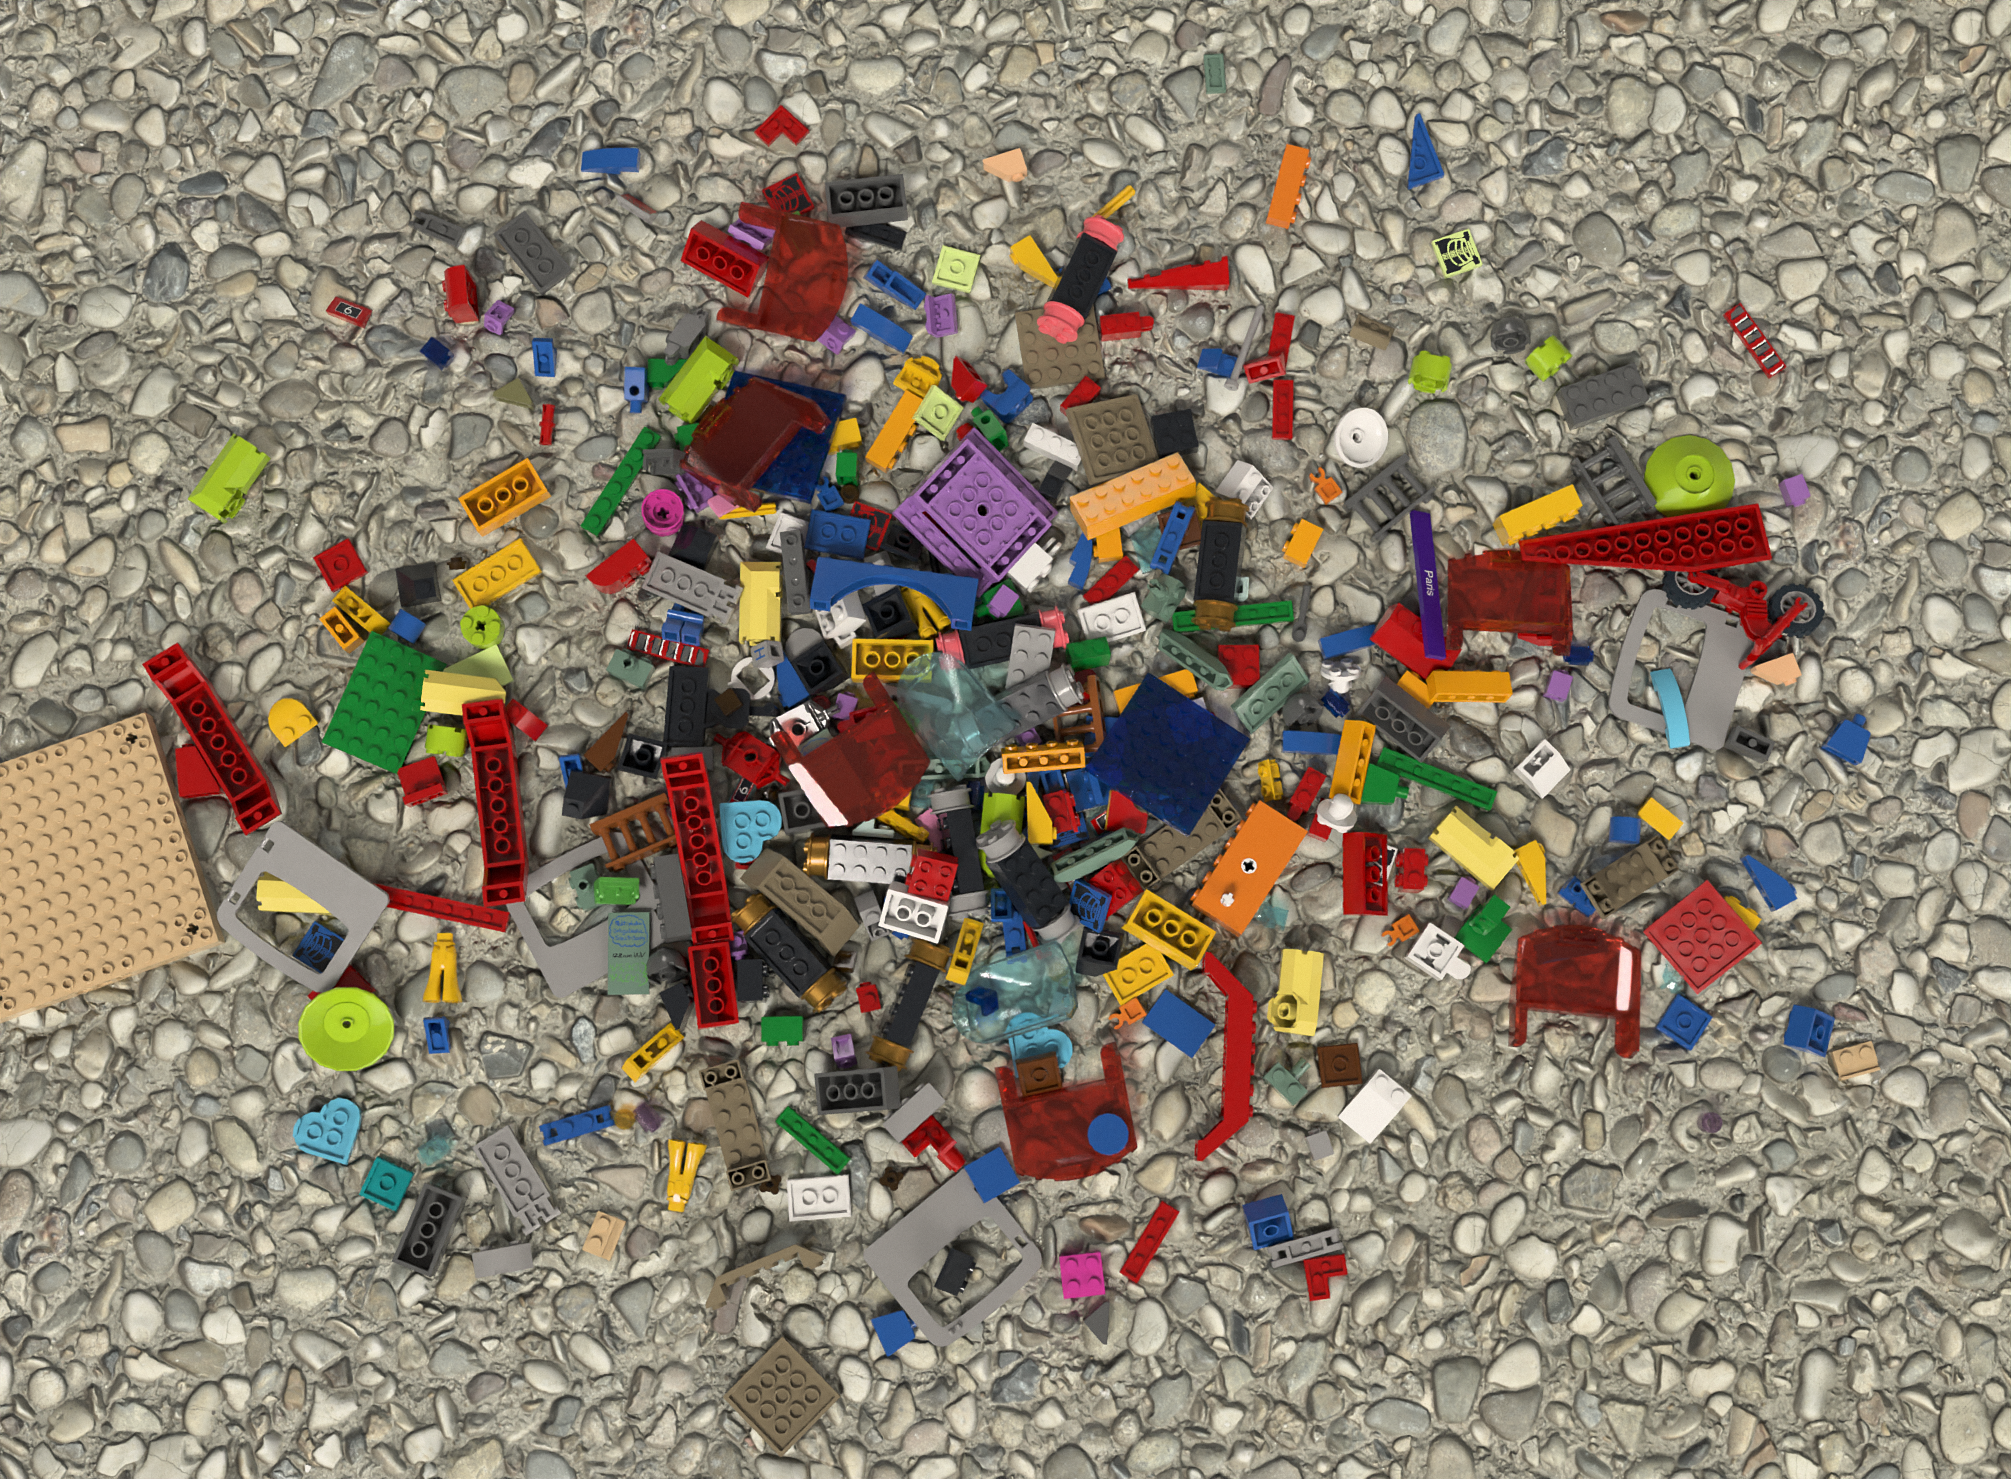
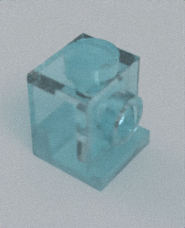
M930 779L914 781L910 801L911 807L931 809V800L927 798V795H931L930 791H934L935 785L931 784ZM920 789L926 790L924 796L919 795Z
M1264 905L1262 909H1258L1256 920L1264 923L1263 926L1275 929L1278 926V931L1282 932L1285 928L1289 910Z
M442 1135L435 1136L417 1148L419 1151L417 1153L418 1159L422 1164L426 1163L427 1166L435 1164L452 1153ZM431 1147L435 1151L433 1155H429L428 1150Z

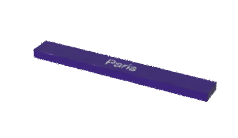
M1413 510L1409 514L1425 657L1444 660L1446 658L1431 517L1430 513Z

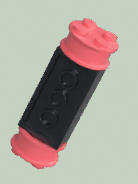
M1100 215L1088 217L1084 220V229L1078 233L1077 239L1051 294L1044 304L1043 316L1037 319L1038 330L1054 337L1062 344L1073 342L1077 339V330L1084 325V320L1087 318L1117 255V245L1124 240L1123 229Z
M1054 606V609L1041 612L1039 609L1038 612L972 625L971 631L955 629L953 632L941 634L939 631V637H936L935 640L938 651L943 653V657H939L942 670H946L947 675H950V671L959 669L966 671V668L970 670L1009 661L1015 623L1054 628L1053 649L1059 647L1066 649L1069 638L1067 631L1062 628V624L1065 623L1063 611H1058L1057 606Z

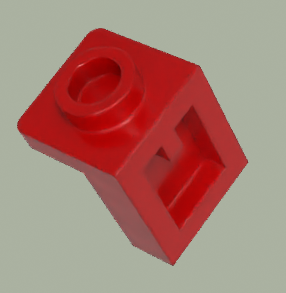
M871 981L860 983V988H856L861 1013L880 1010L881 1004L877 985H872Z

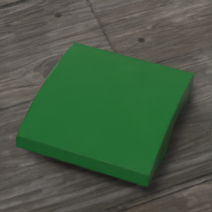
M1479 904L1454 936V939L1462 943L1465 948L1483 962L1487 963L1507 938L1512 928L1503 921H1500L1485 936L1476 933L1468 923L1481 907V904Z

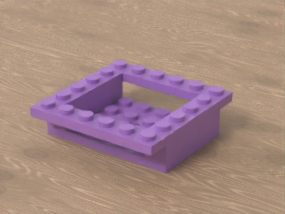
M974 427L892 514L954 576H971L978 579L977 598H979L992 583L999 582L1052 525L1050 521L1058 514V511ZM979 505L986 507L987 513L985 516L979 515L977 511ZM926 511L980 565L978 569L922 512Z

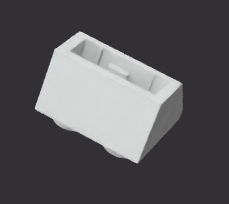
M1237 460L1215 492L1222 500L1230 501L1231 498L1241 499L1243 504L1249 506V511L1246 512L1245 517L1252 520L1274 487L1253 465Z
M857 591L839 600L831 607L830 612L815 610L824 639L853 632L867 620Z
M1544 739L1524 758L1513 772L1543 799L1570 771V768L1561 754Z

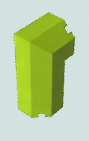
M705 336L659 397L660 403L663 406L667 403L669 405L668 410L682 421L694 424L715 394L719 392L717 388L722 390L735 373V370L732 369L733 366H738L739 364L738 358Z
M233 433L190 494L188 500L224 524L227 523L226 518H234L244 505L243 493L247 495L249 488L271 458L264 452H259L257 447Z
M984 793L980 835L988 831L990 826L997 820H1001V822L1014 820L1016 822L1015 828L1019 833H1022L1025 797L1021 796V800H1017V795L992 793V797H989L988 793ZM979 849L978 856L981 869L988 878L996 879L985 863V852L983 849Z

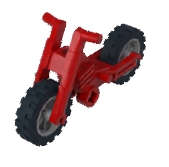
M1715 569L1689 572V574L1688 572L1665 571L1662 578V584H1664L1662 587L1663 591L1667 593L1666 597L1669 600L1671 599L1676 606L1680 605L1683 609L1691 608V610H1695L1697 607L1703 608L1706 604L1712 602L1726 606L1725 612L1732 613L1733 610L1739 613L1740 626L1743 627L1746 636L1755 642L1751 653L1739 663L1738 667L1741 670L1753 664L1778 638L1783 636V633L1787 634L1788 637L1796 636V638L1810 635L1817 629L1825 614L1823 609L1824 603L1820 601V596L1817 593L1815 594L1812 588H1806L1803 584L1795 585V583H1791L1788 586L1783 585L1774 593L1767 607V600H1763L1768 590L1767 586L1761 581H1753L1748 587H1740L1730 583L1728 580L1719 578L1718 574L1714 572ZM1682 573L1685 578L1678 577L1677 575ZM1787 601L1790 606L1783 605L1782 603ZM1808 611V612H1809V617H1808L1806 614H1804L1803 612Z

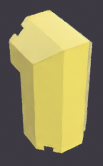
M740 562V587L744 588L740 595L739 603L740 644L745 645V641H749V646H755L765 640L781 642L782 601L780 598L783 596V575H780V570H782L781 562Z
M425 670V674H429V677L424 678L421 702H424L425 706H421L420 710L463 715L462 704L503 699L504 704H506L507 692L497 679Z
M1457 806L1451 809V813L1443 818L1428 837L1430 841L1490 891L1495 889L1519 860L1518 856H1512L1514 854L1513 849L1496 836L1494 839H1491V833L1487 832Z
M263 872L264 876L258 878L256 897L257 901L262 902V906H258L259 910L332 915L310 897L268 872Z
M1283 949L1281 951L1278 992L1276 993L1277 996L1271 998L1268 1002L1267 1019L1273 1023L1275 1031L1304 1036L1315 1035L1324 953L1307 952L1298 949Z

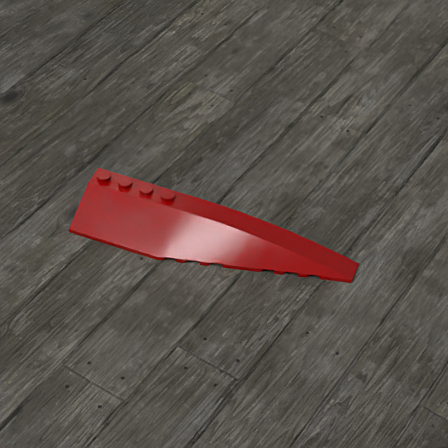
M1758 503L1518 541L1522 561L1697 572L1772 560Z

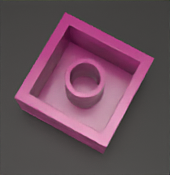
M1100 1251L1059 1256L1064 1299L1105 1294Z

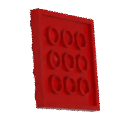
M1708 879L1643 930L1644 934L1697 995L1762 944V941Z

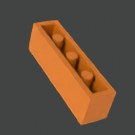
M1286 144L1266 224L1286 229L1289 228L1290 223L1294 224L1297 212L1293 210L1295 205H1299L1302 195L1298 191L1300 186L1304 187L1307 176L1303 175L1304 169H1309L1311 157H1308L1309 149Z

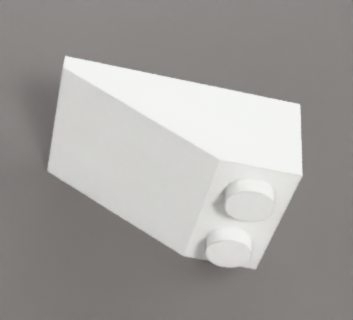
M1376 1069L1338 1118L1370 1144L1412 1095L1382 1070Z

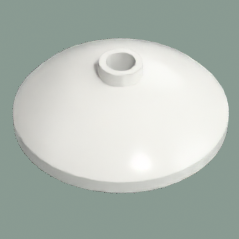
M1355 408L1348 411L1339 420L1334 433V445L1338 456L1347 465L1357 468L1368 467L1377 462L1383 455L1388 442V430L1384 419L1379 413L1369 408Z

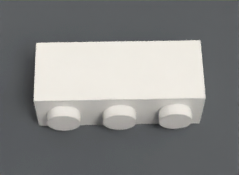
M1032 423L1024 439V447L1078 471L1082 461L1076 443Z

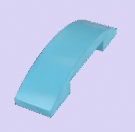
M1670 668L1650 672L1654 691L1658 693L1666 724L1665 734L1669 749L1689 746L1690 738L1687 717L1673 672Z

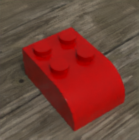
M465 265L447 268L444 271L445 280L442 281L443 291L446 292V299L444 300L445 311H448L449 317H452L455 323L479 321L477 288L473 277Z
M633 538L585 576L598 591L605 594H613L625 587H631L636 582L635 579L640 575H646L651 569L652 562Z

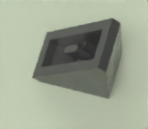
M1104 1301L1083 1320L1104 1345H1107L1109 1301Z

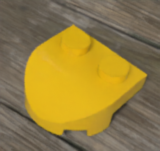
M926 356L916 359L911 357L905 362L903 369L894 379L893 385L924 399L932 385L939 387L942 374L940 373L938 363Z
M286 697L275 702L268 716L270 729L284 747H287L318 724V721L308 710L305 703L294 698Z

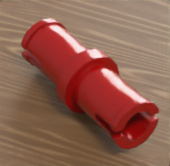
M543 404L542 421L539 422L541 427L539 444L551 446L553 428H555V423H553L555 405Z

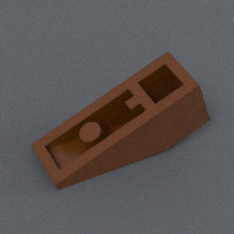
M627 712L583 755L602 774L611 772L616 766L615 762L618 760L631 720V716Z

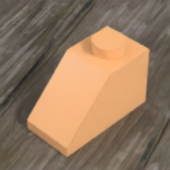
M1020 148L983 159V169L1007 182H1019L1027 177V167Z
M1793 653L1750 669L1752 674L1776 685L1782 683L1785 686L1796 683V678L1802 675Z

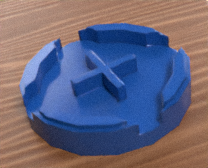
M1106 1113L1099 1115L1091 1122L1087 1136L1090 1145L1095 1151L1104 1155H1114L1125 1148L1129 1139V1131L1122 1118L1115 1114Z

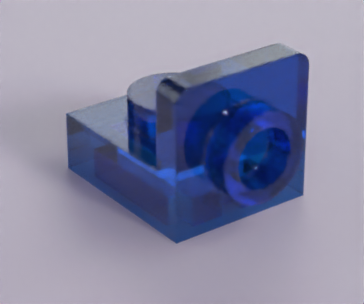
M978 986L965 993L966 1001L981 1006L982 1016L986 1017L999 1010L997 991Z

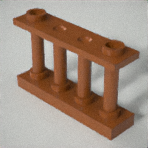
M1090 675L1087 676L1088 682L1082 685L1084 692L1090 695V702L1084 705L1068 707V711H1064V713L1053 718L1055 738L1058 743H1064V736L1087 732L1095 733L1096 741L1093 744L1083 745L1084 753L1095 752L1098 753V756L1104 758L1110 756L1100 681L1098 676ZM1085 712H1089L1093 716L1091 724L1062 729L1061 717Z
M665 793L589 824L595 836H602L612 861L605 864L609 872H620L625 869V866L669 847L671 849L677 848L675 831L666 811L670 802ZM655 811L659 813L668 838L659 842L656 841L647 819L648 814ZM636 819L640 821L649 846L640 850L637 849L628 826L629 822ZM617 827L621 828L630 851L629 855L621 858L618 857L609 834L610 830Z

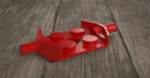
M746 731L739 732L727 739L719 733L714 737V741L723 746L722 766H727L755 784L758 789L773 781H778L785 787L789 784L790 779L780 772L781 753ZM749 753L756 754L754 761L749 762L745 758Z

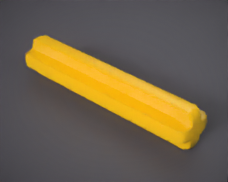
M1130 185L1126 186L1092 217L1100 215L1107 219L1135 195L1134 188Z
M774 502L742 505L719 519L776 514L777 508Z

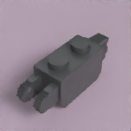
M698 308L692 315L686 313L682 319L678 320L675 329L669 332L666 337L667 346L664 350V355H666L665 363L667 365H674L680 358L688 359L706 336L705 327L708 320V312Z

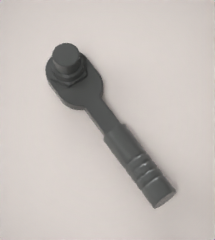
M1303 585L1299 619L1292 629V638L1296 642L1303 641L1307 632L1304 620L1311 592V586Z

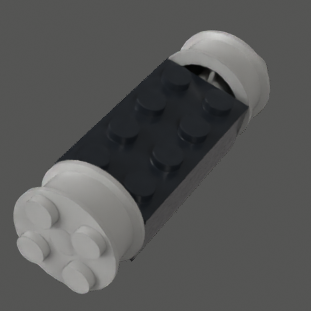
M1062 663L1060 668L1052 672L1049 670L1044 671L975 705L974 708L970 709V713L962 717L955 716L954 723L956 726L953 729L957 737L962 738L964 742L963 747L967 755L977 756V752L986 747L991 749L1064 713V711H1068V707L1077 702L1082 704L1084 702V689L1079 681H1075V673L1072 666Z
M966 784L950 788V791H947V788L935 789L930 791L931 795H927L932 805L930 815L940 814L939 819H937V828L942 833V839H940L941 850L945 851L947 855L958 857V867L951 889L952 895L956 896H951L950 914L947 915V917L952 916V920L968 918V913H971L972 917L986 915L988 910L991 909V907H988L986 896L989 890L980 891L984 890L970 809L974 808V805L970 803L969 791H971V788H967Z
M1014 820L995 821L988 831L976 838L977 848L983 849L986 854V865L1028 927H1031L1033 931H1038L1041 936V943L1043 945L1061 944L1066 940V936L1080 927L1079 917L1073 915L1070 911L1071 905L1027 838L1024 834L1017 831L1015 828L1016 822Z

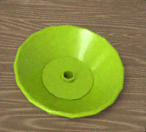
M1686 435L1673 437L1655 449L1646 464L1644 483L1657 502L1655 508L1666 517H1674L1725 509L1733 495L1735 477L1732 463L1720 447L1706 438ZM1690 473L1695 474L1696 479H1692Z
M336 987L318 994L305 1006L298 1021V1039L305 1053L320 1066L335 1071H357L373 1065L387 1053L394 1038V1019L388 1006L375 994L357 987ZM349 1021L350 1024H344L343 1022Z

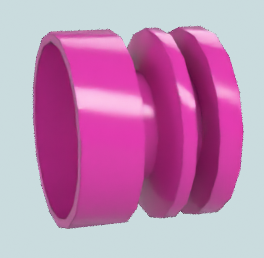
M657 489L650 492L644 498L641 506L642 517L650 532L664 537L671 536L681 529L685 520L683 503L678 495L667 489ZM662 511H665L667 514L665 519L660 516Z

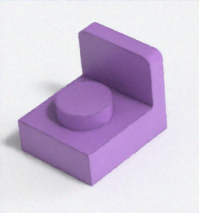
M497 299L485 313L484 327L491 332L501 335L503 333V326L512 317L515 308Z
M744 931L734 932V940L729 941L730 955L733 961L745 960V956L749 955L747 941L743 938Z
M846 1034L832 1037L831 1041L837 1068H850L853 1065H857L852 1035Z

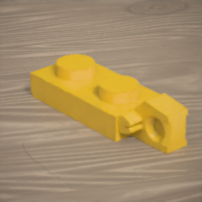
M881 804L877 809L875 819L891 827V829L905 838H912L922 845L928 838L929 832L925 828L915 826L909 818L898 815L893 808Z

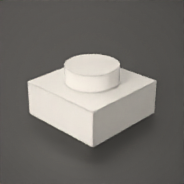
M853 631L833 639L839 648L842 649L850 645L852 639L858 638Z

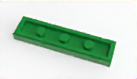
M787 1106L775 1122L837 1175L851 1160L849 1156L790 1106Z

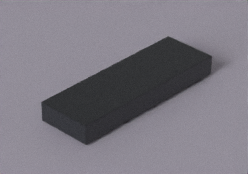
M880 223L846 227L845 230L846 235L901 251L907 235L906 231Z

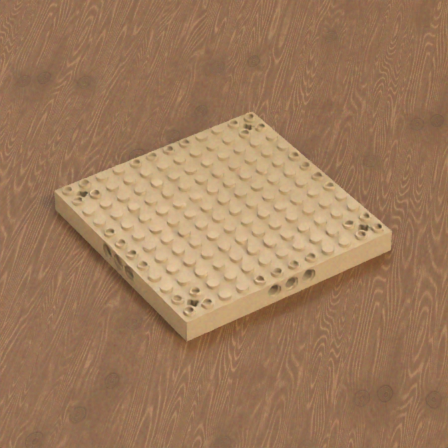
M144 712L0 763V996L3 999L0 1001V1024L225 943L162 744L151 715ZM133 736H137V739H135V743L131 742V740L134 739ZM194 926L199 927V930H196L197 933H192V929H195Z

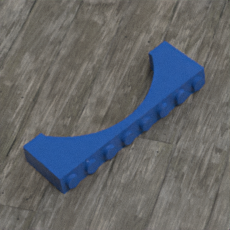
M818 557L810 595V609L830 612L831 607L839 600L859 589L883 584L900 585L914 589L933 600L949 618L951 628L968 631L972 629L978 591V579L971 576H954L950 573L939 574L928 570L917 571L911 568H895L891 565H874L870 562L859 563L852 560H837L831 557Z

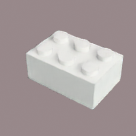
M892 881L887 892L879 926L938 943L943 932L952 898L949 897L948 902L910 894L908 893V885Z

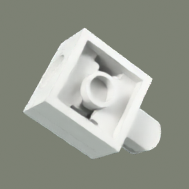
M1054 537L1043 548L1034 543L1008 571L1007 579L1011 578L1013 585L1024 595L1027 591L1031 593L1038 586V579L1041 576L1045 578L1052 570V557L1062 546L1058 542L1048 554L1046 553L1056 541Z
M1430 922L1425 925L1404 957L1438 981L1442 980L1446 973L1461 980L1466 978L1471 971L1469 963L1458 956L1464 945Z

